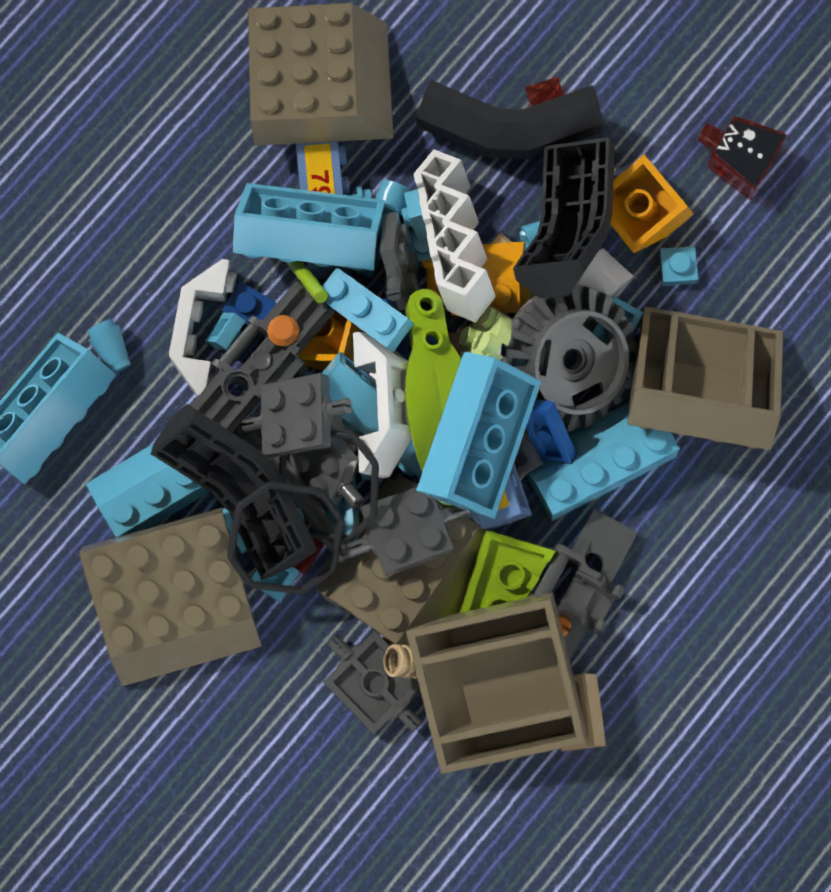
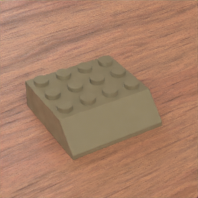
M352 3L248 8L250 119L254 146L393 138L388 33L385 21Z
M644 306L635 355L636 362L633 370L627 425L672 432L681 436L688 435L705 438L715 442L744 445L754 449L771 450L781 417L783 331Z
M222 508L81 548L79 552L107 650L122 686L262 646L243 579L227 557L230 533Z
M553 592L445 616L406 631L441 774L575 746L586 742L587 730Z

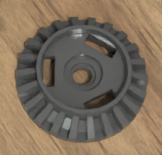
M576 285L569 296L541 298L535 295L526 302L512 319L513 327L509 345L507 346L502 343L500 356L503 357L501 361L542 381L535 400L554 401L567 431H574L575 428L590 427L593 425V421L597 419L603 420L609 415L608 410L612 406H618L623 400L620 396L624 389L630 388L632 381L629 380L631 370L635 368L636 362L633 356L634 350H637V341L632 338L631 332L634 329L632 323L625 318L623 308L612 301L613 298L607 294L582 285ZM588 316L594 318L604 329L607 335V340L604 343L583 326ZM547 340L543 372L540 375V355L542 348ZM575 349L577 352V362L573 367L566 368L563 364V357L568 350ZM599 383L598 388L591 395L573 403L571 396Z

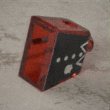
M733 117L725 132L706 123L697 141L714 150L707 167L744 197L752 200L779 153L787 134L740 117Z

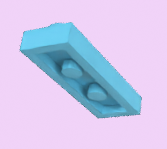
M337 267L322 286L328 293V298L325 301L327 305L392 353L414 325L411 320Z

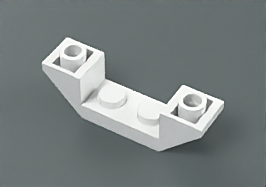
M225 259L220 260L181 287L169 357L196 397L202 393L218 374L214 373L211 361L188 358V355L194 356L197 336L192 335L194 322H200L202 316L203 302L198 300L226 303L228 293L234 292L237 274L232 272L230 261Z
M355 332L353 333L354 368L376 373L379 431L359 438L377 459L379 477L387 478L390 477L412 439L405 399V377L408 361L396 350L392 353L368 334ZM358 449L359 473L371 475L372 465Z

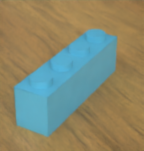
M339 352L322 374L329 376V394L332 401L348 398L352 403V406L349 407L352 408V412L340 415L343 418L342 423L355 434L361 432L367 435L377 432L379 427L376 379L364 370L354 368V362ZM411 439L397 465L407 475L411 477L417 475L421 478L422 471Z

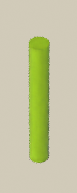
M302 261L286 262L317 303H323L327 300L328 293Z

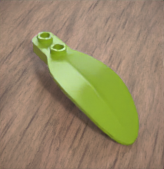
M420 289L414 292L405 307L406 317L414 323L409 330L412 352L408 360L405 377L406 410L413 446L422 472L461 362V357L449 341L443 302L437 293L428 289ZM420 303H429L431 306V310H423L420 306ZM433 336L437 340V344H428L426 337ZM439 501V502L442 503V504L450 505V504L444 503V502H442V501Z

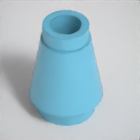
M113 319L105 320L87 330L90 336L88 342L113 373H117L131 365L120 325H115Z

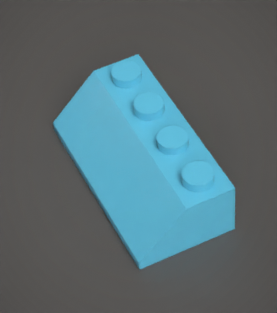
M247 183L234 215L233 253L243 254L249 258H278L283 262H310L321 267L331 265L343 266L354 271L374 270L379 252L385 200Z
M57 333L0 400V467L23 484H26L30 478L40 471L42 463L52 451L61 446L64 437L72 427L85 417L87 409L97 397L106 392L116 374L89 349Z
M464 352L416 491L444 503L495 519L542 381L495 357Z
M630 402L608 412L609 415L603 420L597 419L593 421L592 426L587 428L579 427L568 433L577 453L571 464L542 461L543 465L527 474L526 478L550 522H553L674 459L680 448L671 432L627 425Z
M153 444L86 483L90 494L116 538L149 529L210 491L152 456L150 453Z

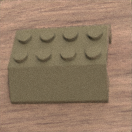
M398 475L395 481L387 478L378 490V500L415 488L418 484ZM435 499L438 502V504L442 507V509L452 507L450 505L442 504L437 499ZM362 514L359 517V524L364 520ZM468 517L448 523V535L453 545L454 553L386 577L379 560L372 553V550L353 558L350 557L342 563L337 561L334 572L317 584L318 588L316 591L337 608L342 607L391 643L409 645L406 634L407 630L445 616L460 613L485 530ZM366 528L360 533V537L348 543L367 537ZM329 561L326 562L318 574L329 567Z

